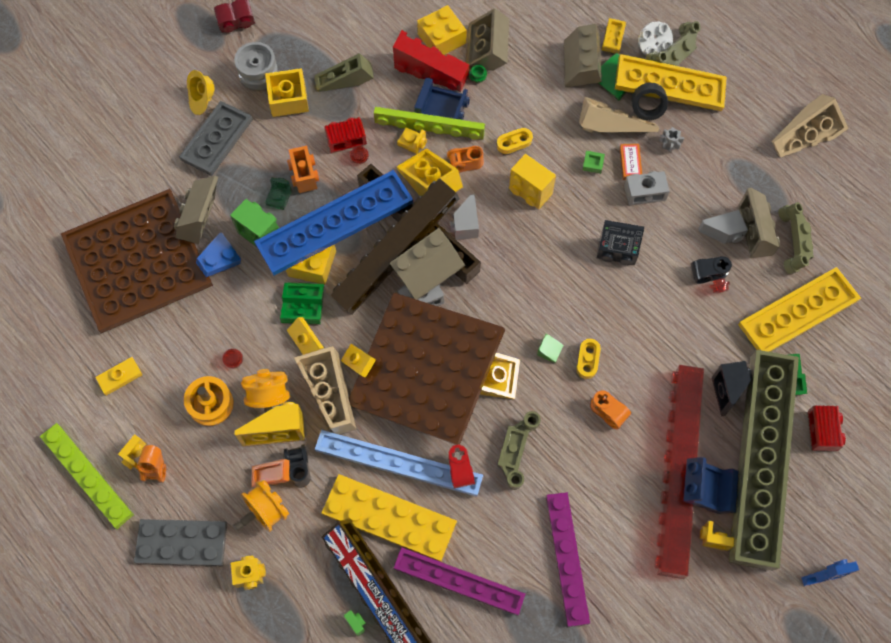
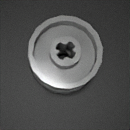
M251 42L240 47L235 54L234 62L241 83L251 90L266 89L265 73L278 72L273 50L264 43Z

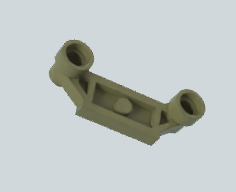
M698 21L682 23L679 26L681 37L665 51L648 53L646 60L678 66L697 48L695 44L697 33L701 29L700 23Z
M799 202L785 205L778 211L782 221L788 222L791 220L794 257L784 261V268L788 274L799 272L801 268L809 265L810 259L814 258L811 226L802 214L803 207Z
M535 411L527 412L524 420L515 426H508L497 467L502 469L507 484L512 490L519 489L524 483V475L518 469L528 434L540 425L541 417ZM512 480H517L518 483L514 484Z

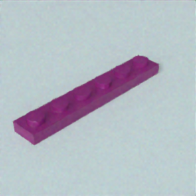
M568 492L546 495L567 627L589 625L590 618Z
M402 547L394 565V570L519 616L526 593Z

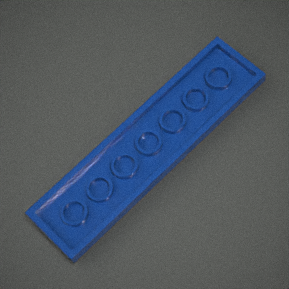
M392 170L254 242L273 276L413 204V198L396 172Z

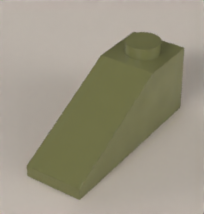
M360 53L314 75L318 92L359 86L374 78L371 62Z

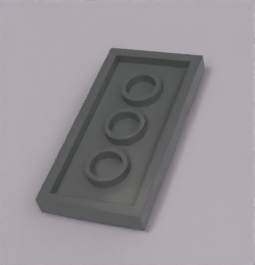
M220 101L180 154V160L212 176L252 122V116Z
M140 519L134 563L223 567L227 522Z

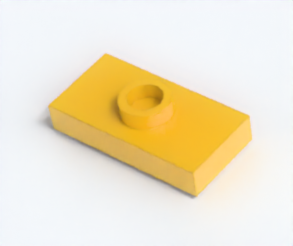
M609 18L601 51L619 54L626 21Z
M298 317L287 329V332L303 355L324 349L303 317Z
M350 344L341 359V362L363 377L367 376L376 359L353 344Z
M130 357L95 378L103 393L107 396L141 377L143 374L134 358Z

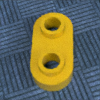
M520 128L498 137L497 149L503 154H509L531 145L533 134L527 128Z
M585 339L580 345L576 370L583 379L593 378L598 370L601 347L594 339ZM586 349H592L593 352L588 353ZM588 367L590 371L585 372L583 368Z

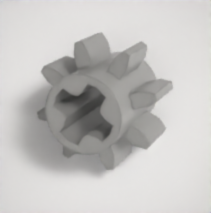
M673 127L668 131L664 129L659 139V142H663L662 148L670 152L675 148L679 150L684 140V137H680L681 130L678 131Z

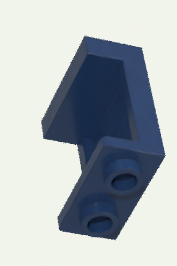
M426 78L416 101L414 113L463 120L465 112H463L464 108H468L470 103L468 90L464 89L461 94L433 86V79Z
M704 457L687 459L684 501L717 514L736 513L738 470L733 468L722 470L707 464Z

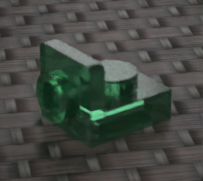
M271 177L270 182L272 186L265 201L266 206L285 210L292 192L290 183L284 178Z

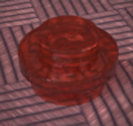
M355 146L350 152L352 162L356 164L365 163L369 158L368 150L363 146Z
M725 279L714 280L713 285H710V289H713V293L728 291L730 282H725Z
M229 349L223 354L222 360L226 367L234 369L242 364L243 355L238 349Z

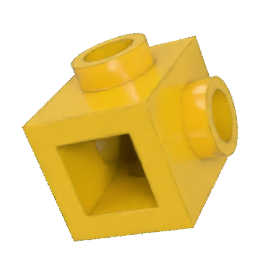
M245 556L241 558V561L231 562L233 586L236 588L244 587V590L257 588V584H263L262 577H266L264 563L261 564L258 558Z

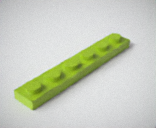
M375 107L374 109L375 123L383 126L407 127L417 131L425 130L435 134L442 133L454 137H468L473 140L484 139L485 123Z
M58 423L54 424L40 436L114 528L118 529L134 515Z

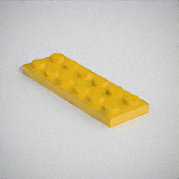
M620 54L615 89L634 93L636 88L642 84L656 83L664 88L669 101L717 111L724 109L726 76ZM655 93L645 94V96L660 98V96Z
M835 267L745 318L738 325L756 350L772 352L857 303L861 297L840 270Z
M338 474L321 512L322 515L336 521L351 519L355 527L361 531L442 562L457 524V520Z

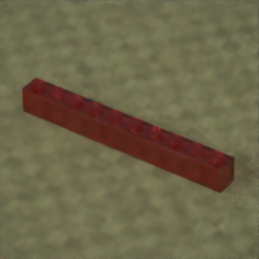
M679 365L676 371L672 372L671 383H674V390H671L669 402L672 403V410L668 412V422H671L670 430H667L666 442H669V448L665 451L664 455L667 470L663 471L662 483H665V491H662L660 503L664 505L663 512H660L658 524L662 525L661 534L658 533L657 546L660 547L659 555H656L655 568L658 569L657 575L685 579L689 572L694 505L684 501L687 459L696 458L698 455L704 368Z

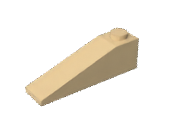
M822 94L809 103L776 136L772 144L778 156L783 157L801 151L802 148L813 147L820 142L833 140L849 128L836 99Z
M587 97L584 98L579 122L583 127L582 129L587 132L659 131L656 123L640 119L635 115H632L630 118L628 117L629 114L623 110L617 109L612 111L605 103Z

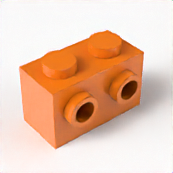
M302 146L289 149L290 159L287 162L289 170L294 171V175L291 176L293 187L297 186L299 193L318 189L316 182L320 180L317 170L313 171L312 166L316 164L313 154L309 155L308 147Z

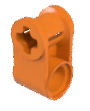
M479 146L454 148L447 152L450 164L457 168L459 173L478 170L484 164L483 150Z
M598 391L590 402L591 410L616 430L631 415L629 408L607 391Z
M154 445L144 446L137 464L140 480L146 481L150 479L164 482L166 464L164 463L161 450Z

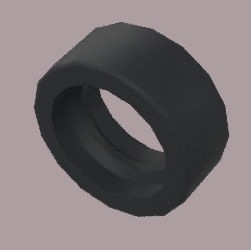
M642 84L632 94L633 111L640 119L652 121L660 118L667 110L668 99L666 91L659 84ZM655 93L660 96L661 103L655 109L644 110L639 106V99L645 94Z

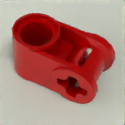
M462 445L452 446L449 450L448 460L453 488L474 485L475 479L467 449ZM456 452H459V455H462L461 460H457V458L454 457Z

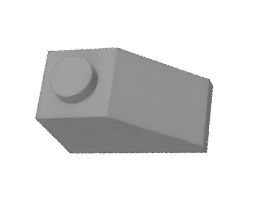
M470 195L453 214V221H450L451 233H455L456 240L478 238L479 236L475 195Z
M739 210L702 220L699 227L700 233L724 244L742 241L748 231Z

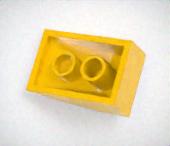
M427 148L397 166V170L419 196H423L428 191L429 185L439 178L455 192L463 188L458 169Z
M496 353L480 395L515 399L520 360Z
M286 402L283 403V406H276L235 430V436L242 446L305 440L304 416L298 404Z

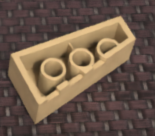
M334 346L294 357L331 430L335 434L356 430L339 353Z

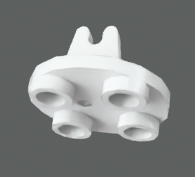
M659 21L645 25L638 38L639 48L645 56L654 51H665L673 43V34L669 25Z

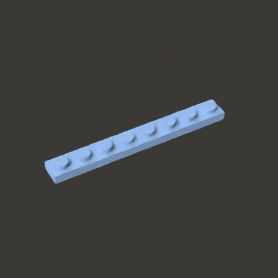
M321 430L315 447V451L476 497L478 496L483 478L482 474L473 472L474 485L454 489L450 465Z

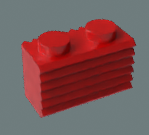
M360 117L349 118L339 123L332 122L328 126H324L331 153L367 144Z
M812 406L808 410L812 451H839L846 442L845 434L841 432L843 414L839 412L838 406Z

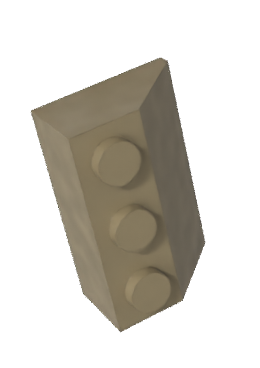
M495 8L469 23L466 62L469 64V69L475 65H482L486 70H495L507 64L509 18Z
M597 24L578 26L564 40L565 87L601 82L600 34Z
M218 176L194 181L192 188L187 189L185 195L187 201L182 203L179 212L182 215L180 218H176L174 229L177 230L176 238L196 244L200 243L215 200Z
M747 188L738 205V210L748 229L745 238L750 258L774 256L780 247V240L775 234V221L771 219L770 203L767 202L764 194L753 188Z
M440 228L390 262L393 271L416 300L423 297L465 266Z

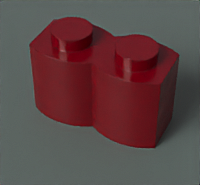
M236 0L232 3H224L214 7L221 33H230L237 28H249L255 24L249 0Z

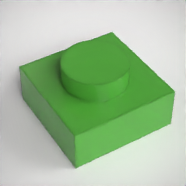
M586 151L583 171L601 174L605 154Z
M350 610L344 615L357 636L365 632L362 626L366 623L359 613L354 615Z

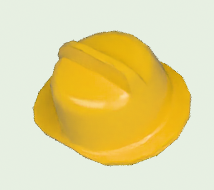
M192 70L187 76L189 105L195 115H201L205 112L208 102L214 95L215 88L213 81L208 76H204L198 70Z

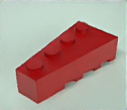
M401 30L393 45L394 69L401 73L411 74L419 79H433V84H439L450 90L461 92L469 77V64L450 54L445 56L438 48L434 46L429 48L421 44V39L417 37L412 39L407 36V32Z

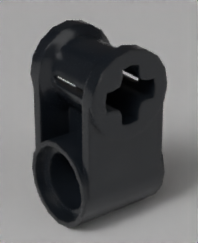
M725 256L698 259L691 263L696 284L723 280L727 277L732 267L731 260Z
M305 444L290 450L285 448L284 456L285 459L289 460V476L291 481L299 488L307 486L310 483L311 476ZM297 473H305L303 478L295 479Z

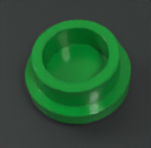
M475 65L470 69L469 77L473 82L480 83L486 80L487 71L482 65Z

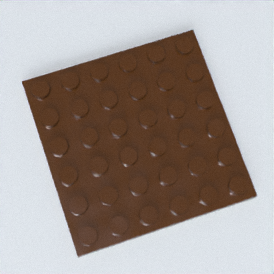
M171 189L61 233L94 321L101 334L213 286L210 277H206L196 263L200 254L195 243L176 238L177 230L174 229L176 218H180L182 214H179L180 209Z
M393 292L368 352V355L376 359L366 377L359 374L349 397L350 406L451 444L460 445L504 335L505 328Z

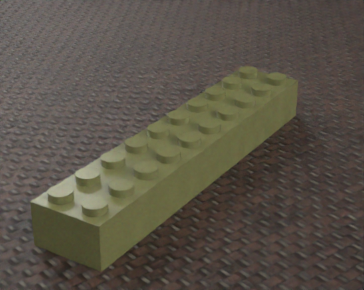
M756 350L750 356L749 368L752 372V379L746 391L738 467L736 513L733 515L731 538H734V547L730 549L728 563L770 571L780 569L799 357Z

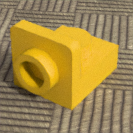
M406 127L397 144L406 150L418 154L420 149H423L427 143L426 131L421 130L418 133Z
M134 434L118 453L123 459L121 463L130 470L133 467L138 470L137 463L133 460L140 456L142 448L147 445L137 435Z
M708 521L701 527L700 539H703L702 546L729 551L734 547V538L728 537V534L722 532L712 534L713 521Z

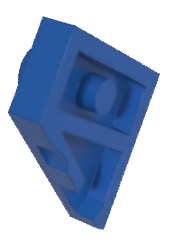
M221 232L198 256L196 263L204 275L208 277L239 265L241 258Z
M847 559L840 560L826 566L827 569L801 577L804 586L848 576L859 571L857 561L848 563Z

